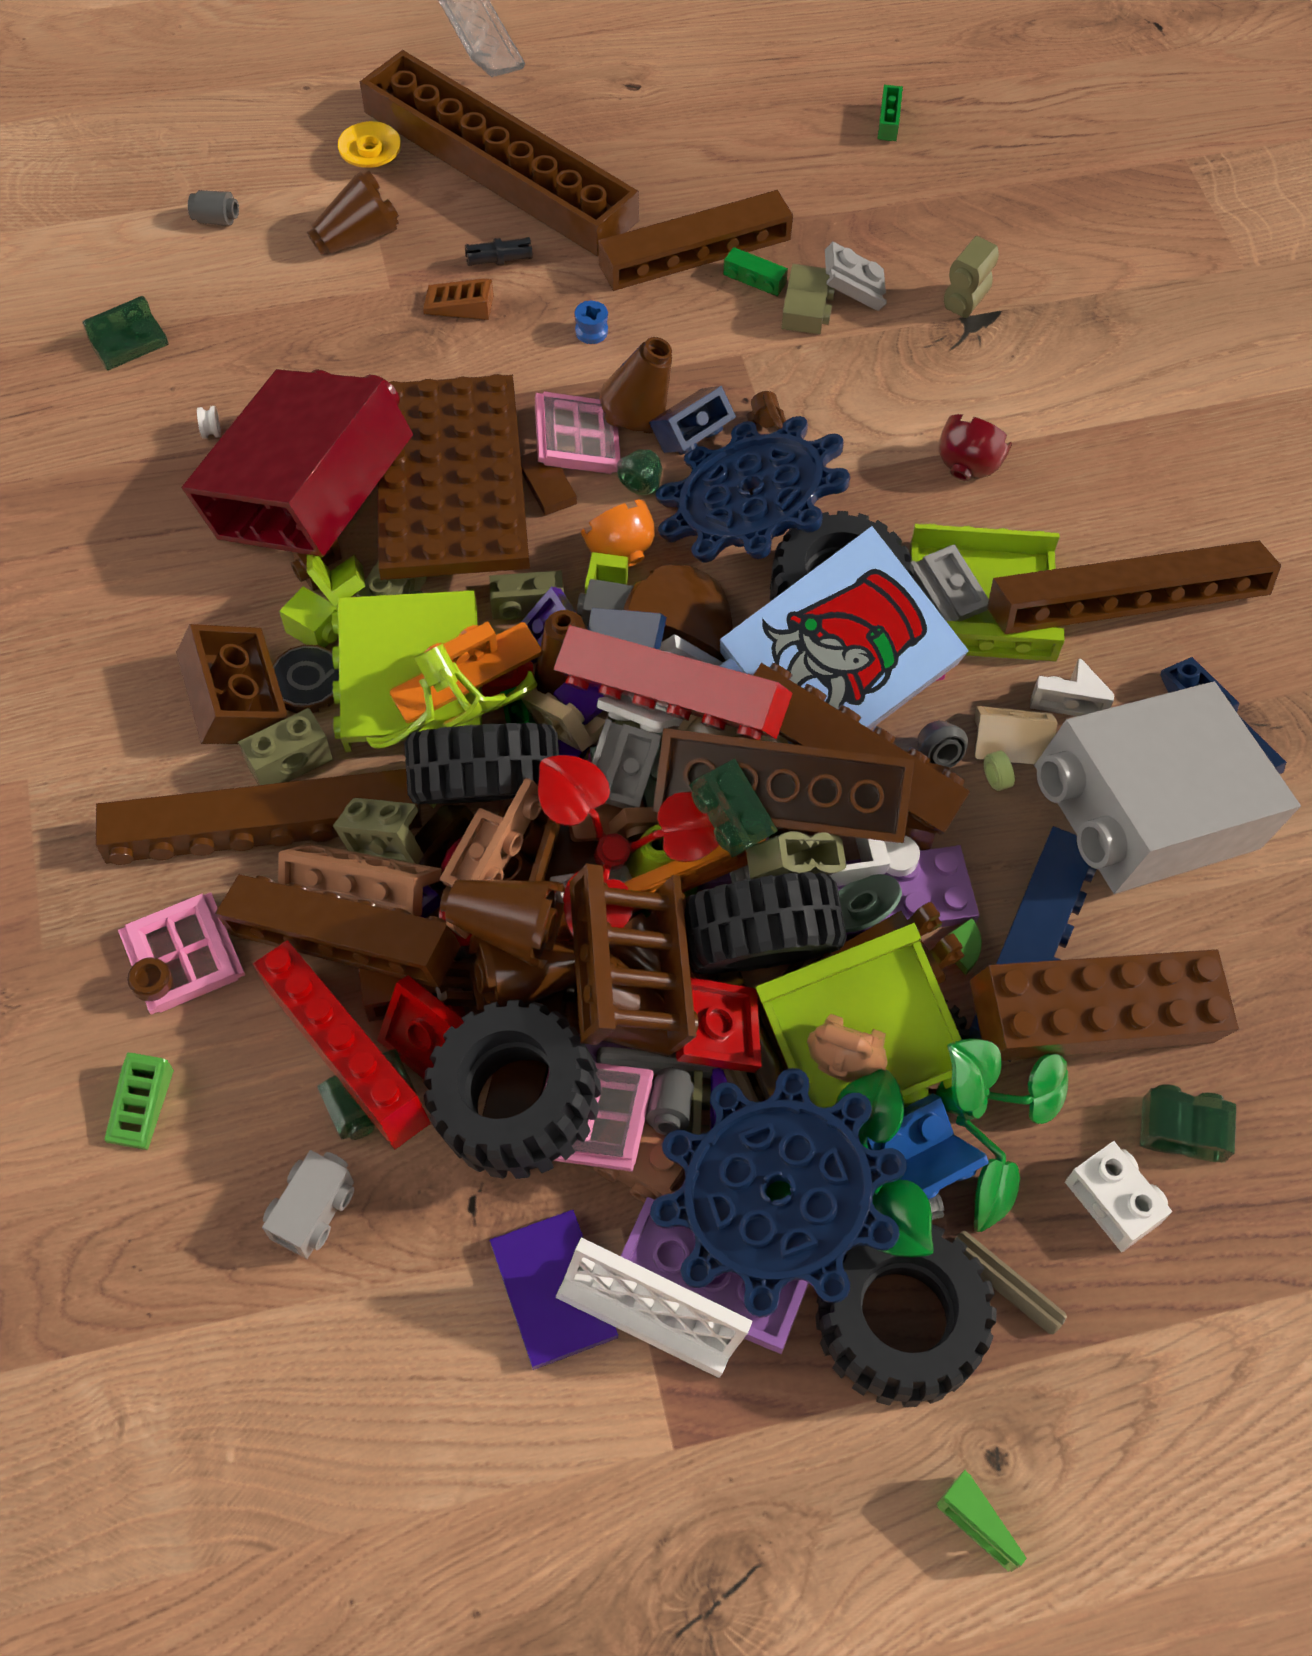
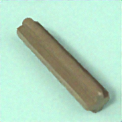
M962 1231L957 1235L968 1246L963 1254L969 1260L978 1257L985 1268L980 1275L983 1280L991 1281L994 1289L1049 1334L1053 1335L1061 1328L1067 1318L1066 1313L969 1233Z

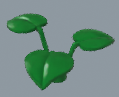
M965 1039L947 1045L952 1063V1087L945 1089L941 1081L936 1090V1095L941 1097L946 1112L957 1116L956 1124L965 1127L995 1155V1159H989V1163L983 1166L976 1188L973 1231L983 1232L1003 1219L1013 1207L1019 1192L1020 1174L1017 1164L1011 1161L1006 1162V1154L972 1124L970 1120L983 1116L987 1109L988 1100L1023 1105L1030 1104L1029 1118L1032 1122L1044 1124L1051 1121L1060 1112L1066 1100L1068 1070L1067 1062L1061 1055L1045 1054L1036 1061L1031 1070L1028 1081V1095L1017 1096L990 1092L989 1088L996 1083L1001 1072L1000 1050L994 1043L986 1040Z
M880 1069L849 1083L840 1092L835 1102L837 1104L845 1095L854 1092L861 1093L869 1099L872 1107L871 1115L861 1126L858 1135L860 1143L868 1148V1138L877 1143L890 1141L897 1134L903 1121L904 1102L899 1083L888 1070ZM900 1179L877 1188L872 1197L875 1209L895 1220L900 1233L895 1246L889 1250L878 1251L900 1257H921L933 1254L932 1211L924 1191L917 1184ZM783 1181L774 1182L767 1189L766 1195L772 1202L774 1200H781L791 1194V1186Z

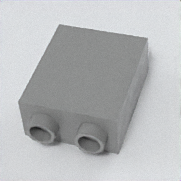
M1215 681L1066 719L1034 765L1037 769V780L1042 793L1051 802L1058 803L1077 834V845L1082 858L1092 868L1099 869L1113 894L1259 850L1301 807Z

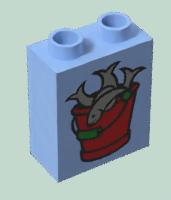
M871 526L720 639V653L726 661L719 666L754 675L761 663L768 667L772 663H776L793 675L790 679L792 682L802 688L806 684H810L827 695L826 703L836 709H839L840 705L850 708L861 716L859 723L871 730L958 665L969 650L877 531Z

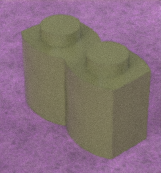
M975 236L952 263L949 271L951 284L944 294V304L947 310L967 318L990 291L993 283L991 271L996 266L999 258L997 245L979 236Z
M792 263L781 329L821 334L822 324L829 325L832 305L826 304L827 300L834 299L835 289L827 285L830 275L826 274V268Z
M786 832L746 849L750 879L788 873L801 874L804 872L832 875L846 868L842 838L827 832L818 833L810 837L800 832Z

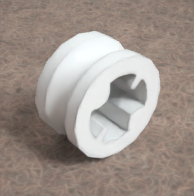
M210 406L209 410L198 407L197 419L202 439H207L209 434L221 437L220 421L216 406Z

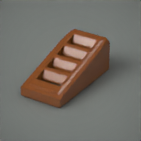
M474 279L428 285L423 313L489 320L494 297L492 279ZM435 297H442L441 301L434 302Z

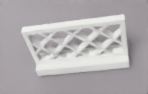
M582 1237L555 1297L718 1378L723 1374L728 1359L748 1334L753 1322Z

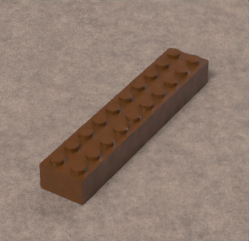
M401 50L360 81L363 107L366 114L379 122L391 126L403 137L597 257L599 256L598 240L625 233L639 222L638 190L408 52Z

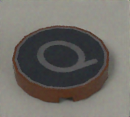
M300 645L288 649L277 657L272 665L286 710L299 713L309 708L312 713L319 712V708L327 704L328 707L334 704L333 681H339V669H334L331 650L319 645Z

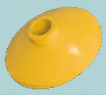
M376 121L354 124L344 130L338 139V150L341 157L349 164L363 168L378 167L389 163L398 155L401 148V140L397 131L385 123Z

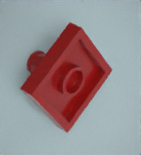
M407 975L396 983L377 1041L424 1079L425 1070L434 1067L429 1058L435 1046H443L446 1041L443 1035L451 1026L457 1029L464 1023L462 1017L466 1015L463 1006L445 1005Z
M691 977L693 1007L698 1016V1029L696 1037L676 1052V1061L755 1073L762 1067L757 990L750 987Z

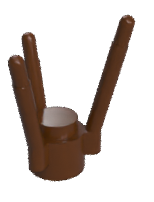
M762 391L754 395L751 399L752 411L747 413V420L755 423V425L760 424L764 428L776 426L778 430L782 429L786 418L784 411L780 409L776 394L771 391Z

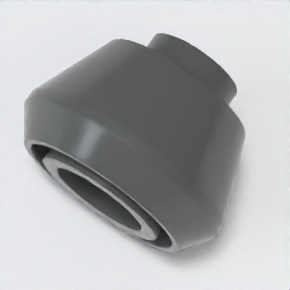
M943 720L934 721L927 724L920 731L917 739L918 751L930 759L929 763L951 768L964 757L968 746V737L965 731L958 726Z

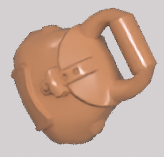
M833 1014L826 1018L823 1025H820L815 1031L811 1032L807 1040L810 1056L818 1064V1069L829 1076L846 1082H853L880 1069L885 1070L888 1063L884 1049L885 1033L873 1029L871 1034L845 1027L843 1026V1018Z

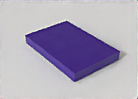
M574 1210L490 1239L533 1370L618 1339L616 1327L555 1298L565 1278L581 1237L583 1238Z

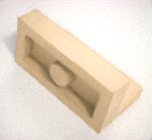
M976 706L974 721L978 729L974 755L977 759L984 760L987 754L1001 750L1008 756L1010 762L1035 764L1056 735L1058 721L1052 713Z

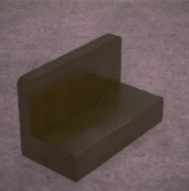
M466 805L441 806L415 835V840L424 854L418 864L441 868L447 850L455 841L463 837L475 816ZM442 881L430 884V887L434 890H441L443 888Z

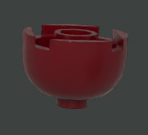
M963 414L949 416L939 439V453L944 464L951 469V475L963 481H969L970 478L979 479L991 476L1000 468L1012 446L1011 442L1005 443L1006 433L995 425L977 417H973L970 423L961 421Z

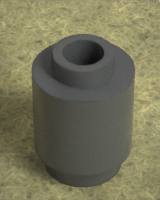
M198 190L197 193L189 195L188 213L192 220H197L200 224L230 226L233 224L234 219L238 218L239 204L231 192Z
M675 1067L663 1068L652 1080L653 1084L647 1107L646 1121L656 1132L668 1135L672 1131L685 1130L689 1126L694 1085L691 1082V1076L686 1071Z

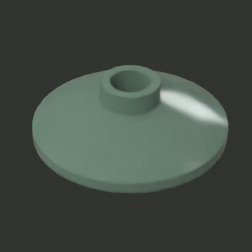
M876 874L851 882L840 889L838 893L845 931H860L875 926L886 918L896 908L901 899L902 889L899 882L892 876Z

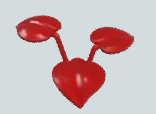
M569 755L547 757L539 764L538 798L543 812L550 820L564 826L578 825L585 820L588 814L590 815L595 828L596 838L599 841L594 852V859L597 865L603 866L604 882L610 888L629 890L622 881L609 879L610 872L621 869L631 852H635L640 847L658 838L664 837L663 849L667 857L678 862L687 863L700 860L713 852L725 839L730 829L731 820L729 815L709 799L694 792H679L668 797L658 810L657 820L661 830H656L633 843H628L622 835L615 833L606 835L603 831L599 814L594 808L603 805L608 800L610 788L606 776L596 765L585 759ZM576 874L568 881L565 893L563 894L564 916L572 937L573 926L569 882ZM606 904L607 922L611 924V927L623 928L628 923L633 908Z

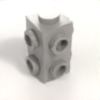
M312 1150L309 1151L304 1161L298 1160L288 1175L287 1183L289 1185L280 1199H273L264 1213V1225L262 1228L268 1238L305 1259L309 1258L314 1249L319 1250L329 1236L331 1230L329 1223L337 1210L343 1211L353 1196L354 1187L352 1185L354 1181L349 1170L346 1169L348 1163L333 1153L325 1152L324 1156H321Z

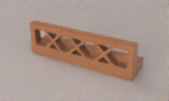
M311 843L280 851L278 858L279 884L289 886L291 883H295L309 891L321 894L329 891L343 899L355 902L363 899L375 904L377 907L389 910L401 908L415 916L422 915L423 887L441 881V868Z

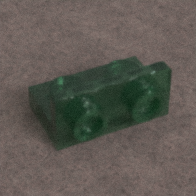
M144 296L130 300L82 322L91 347L107 371L169 345L166 334L151 314L148 301Z
M735 758L713 771L701 775L689 785L696 807L702 813L707 814L715 828L714 835L718 844L728 851L732 858L778 831Z

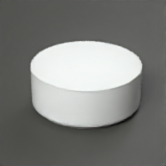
M907 836L904 838V843L885 841L890 860V866L886 873L897 877L911 874L916 869L920 858V850L916 842Z

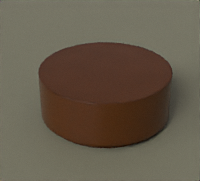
M149 957L139 960L131 967L127 981L137 998L143 1001H156L170 991L173 977L165 962L158 958Z

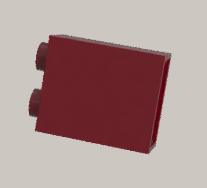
M276 369L181 488L217 540L324 557L411 439L413 433L398 407L400 403L398 392L387 380L380 376L372 374L365 377L334 375L319 369L312 372Z

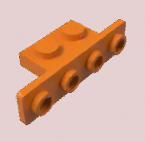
M487 621L479 626H469L458 637L446 643H436L425 652L443 644L452 662L456 663L463 675L477 689L539 657L542 650L525 622H521L496 635ZM423 674L390 690V696L406 723L416 721L426 710L423 688L419 683L421 679L425 678ZM458 680L456 684L463 695L468 694L469 691ZM434 686L430 687L434 711L457 699L449 686L439 692L436 691Z

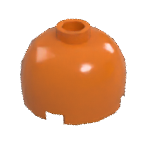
M640 499L634 500L637 507L628 509L626 503L617 505L591 520L589 524L592 530L589 532L584 528L581 530V536L591 553L596 552L628 557V567L644 560L643 552L651 546L654 539V521L645 501Z

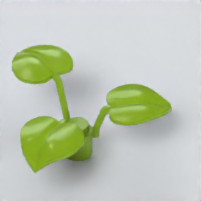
M441 644L414 658L425 677L419 681L424 692L425 712L411 726L381 738L366 737V740L373 748L393 746L406 740L409 734L421 730L434 720L435 713L431 686H434L437 692L449 686L465 712L443 723L444 727H454L476 718L479 714L497 710L523 698L536 688L538 684L532 672L529 671L525 679L508 695L498 694L492 697H484L463 675L456 663L452 662L444 645ZM458 680L475 697L472 705L469 704L456 684Z

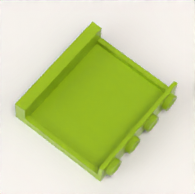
M915 524L910 543V562H918L924 556L955 544L989 599L993 578L1056 569L1055 549L1060 535L1059 533L1044 531H1020L1005 528L989 529L971 526ZM989 610L963 621H946L969 650L966 656L1057 661L1065 641L1064 628L1058 627L1004 634Z
M474 590L338 598V612H332V629L334 635H339V646H333L332 658L334 669H339V681H333L334 703L340 704V716H334L333 727L335 739H341L346 752H351V743L367 742L366 737H386L414 723L405 722L390 696V690L422 674L414 658L423 654L430 646L436 643H446L458 637L465 628L478 625ZM469 692L464 696L469 704L472 705L475 697ZM458 699L435 710V719L419 731L444 727V722L465 712ZM482 714L458 726L482 725Z
M915 923L755 987L788 1068L800 1069L806 1073L809 1079V1099L817 1107L827 1108L834 1106L840 1092L851 1083L824 1073L818 1069V1064L810 1056L807 1044L809 1034L820 1025H823L830 1014L842 1017L843 1026L868 1034H871L872 1030L875 1029L886 1034L884 1049L888 1063L885 1070H888L899 1083L905 1105L929 1096L926 1087L941 1081L945 1089L952 1087V1063L947 1045L962 1039L921 945V937Z

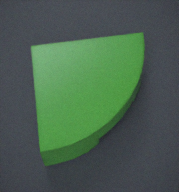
M972 918L950 933H954L963 946L961 951L964 957L955 964L964 975H967L975 966L982 947L980 931Z

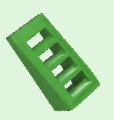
M130 1052L126 1054L104 1139L106 1143L148 1150L174 1072L168 1060ZM139 1073L152 1075L153 1079L138 1076ZM134 1088L150 1091L149 1097L133 1094ZM128 1106L145 1108V1114L127 1112ZM123 1122L142 1125L140 1132L124 1130L121 1127Z
M964 1470L936 1503L938 1505L937 1508L1008 1572H1012L1022 1566L1027 1558L974 1479Z

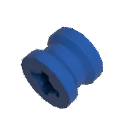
M590 300L584 301L576 307L575 333L580 341L586 344H597L607 337L608 311L604 304Z

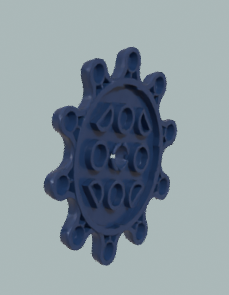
M802 416L786 420L783 423L782 429L771 434L758 433L755 423L750 421L737 424L731 431L732 438L728 445L718 450L697 446L684 455L685 464L692 469L691 474L682 481L666 483L658 488L656 498L663 506L679 507L673 516L661 522L658 527L659 535L667 542H676L688 536H698L691 547V552L700 562L707 563L714 560L722 550L731 545L736 547L744 546L746 552L752 558L762 559L771 552L772 539L783 535L788 529H800L807 533L818 530L821 527L823 515L821 509L814 506L815 502L824 496L842 493L849 487L850 474L847 469L825 467L827 463L840 456L843 452L844 440L842 436L834 433L818 440L806 441L804 438L807 434L808 422ZM756 487L755 489H753L754 494L750 495V492L748 490Z
M796 1068L787 1069L778 1076L773 1095L763 1102L748 1100L743 1095L741 1089L733 1083L724 1082L717 1085L710 1095L711 1105L717 1117L713 1128L707 1133L700 1135L691 1134L684 1130H675L664 1138L662 1143L663 1153L670 1161L684 1168L685 1181L678 1191L658 1197L650 1208L651 1218L657 1226L662 1228L686 1227L695 1235V1247L681 1265V1277L684 1282L690 1287L702 1288L723 1273H736L742 1277L745 1283L744 1305L751 1315L758 1318L768 1317L775 1312L779 1304L782 1288L795 1280L809 1282L814 1287L817 1295L827 1303L841 1302L848 1296L851 1285L848 1275L843 1268V1257L846 1252L860 1245L869 1246L881 1251L889 1250L898 1242L900 1235L899 1227L895 1220L878 1212L873 1205L872 1197L877 1188L895 1182L905 1174L907 1162L904 1155L899 1150L893 1148L870 1150L860 1143L858 1138L859 1130L868 1120L872 1111L871 1103L865 1095L854 1092L845 1095L832 1107H817L809 1099V1079L806 1073ZM783 1181L791 1186V1194L785 1198L772 1202L766 1195L767 1189L774 1182Z

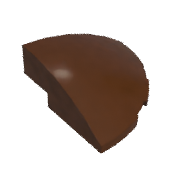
M668 564L649 571L650 575L645 580H641L634 585L628 595L624 610L661 613L667 617L662 642L675 634L721 662L726 661L720 653V639L733 630L729 603L716 579L689 565Z

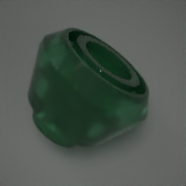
M641 449L635 450L621 458L617 463V475L620 482L635 494L642 496L654 494L659 488L663 471L660 458L651 450Z

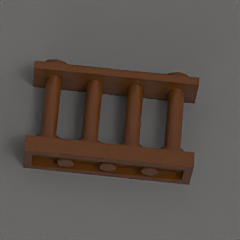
M586 864L569 882L581 1044L598 1045L616 1029V1026L667 1031L669 1051L677 1052L696 1037L698 1029V1016L693 1007L684 918L686 897L682 893L680 876L672 875L654 893L610 888L604 882L603 866ZM606 904L656 910L658 932L611 927V924L607 922ZM609 944L660 950L661 972L614 967V964L610 962ZM612 985L663 990L665 1013L618 1008L613 1002Z

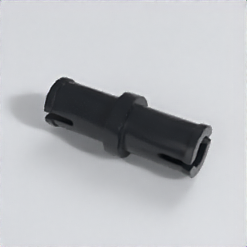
M530 237L502 241L501 238H494L493 242L465 244V257H468L466 259L467 265L472 266L496 262V265H504V261L532 259V246H529L531 244Z

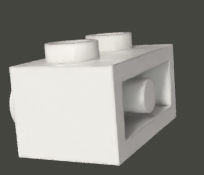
M1115 1141L1076 1167L1065 1181L1066 1185L1121 1253L1159 1226L1173 1212L1168 1206L1164 1193L1156 1185L1149 1184L1140 1173L1135 1158L1127 1150L1120 1149Z

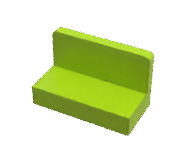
M307 554L308 575L335 608L338 606V598L351 597L365 587L363 565L355 555L330 571L319 556Z

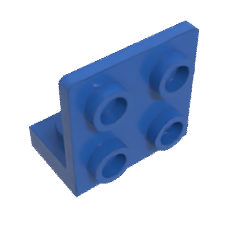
M934 1093L904 1108L901 1127L890 1141L877 1143L869 1138L867 1140V1146L870 1150L885 1148L899 1150L907 1162L906 1172L900 1180H908L917 1184L927 1195L928 1200L935 1197L940 1189L955 1181L966 1180L972 1177L977 1172V1169L989 1163L984 1152L954 1135L942 1099Z

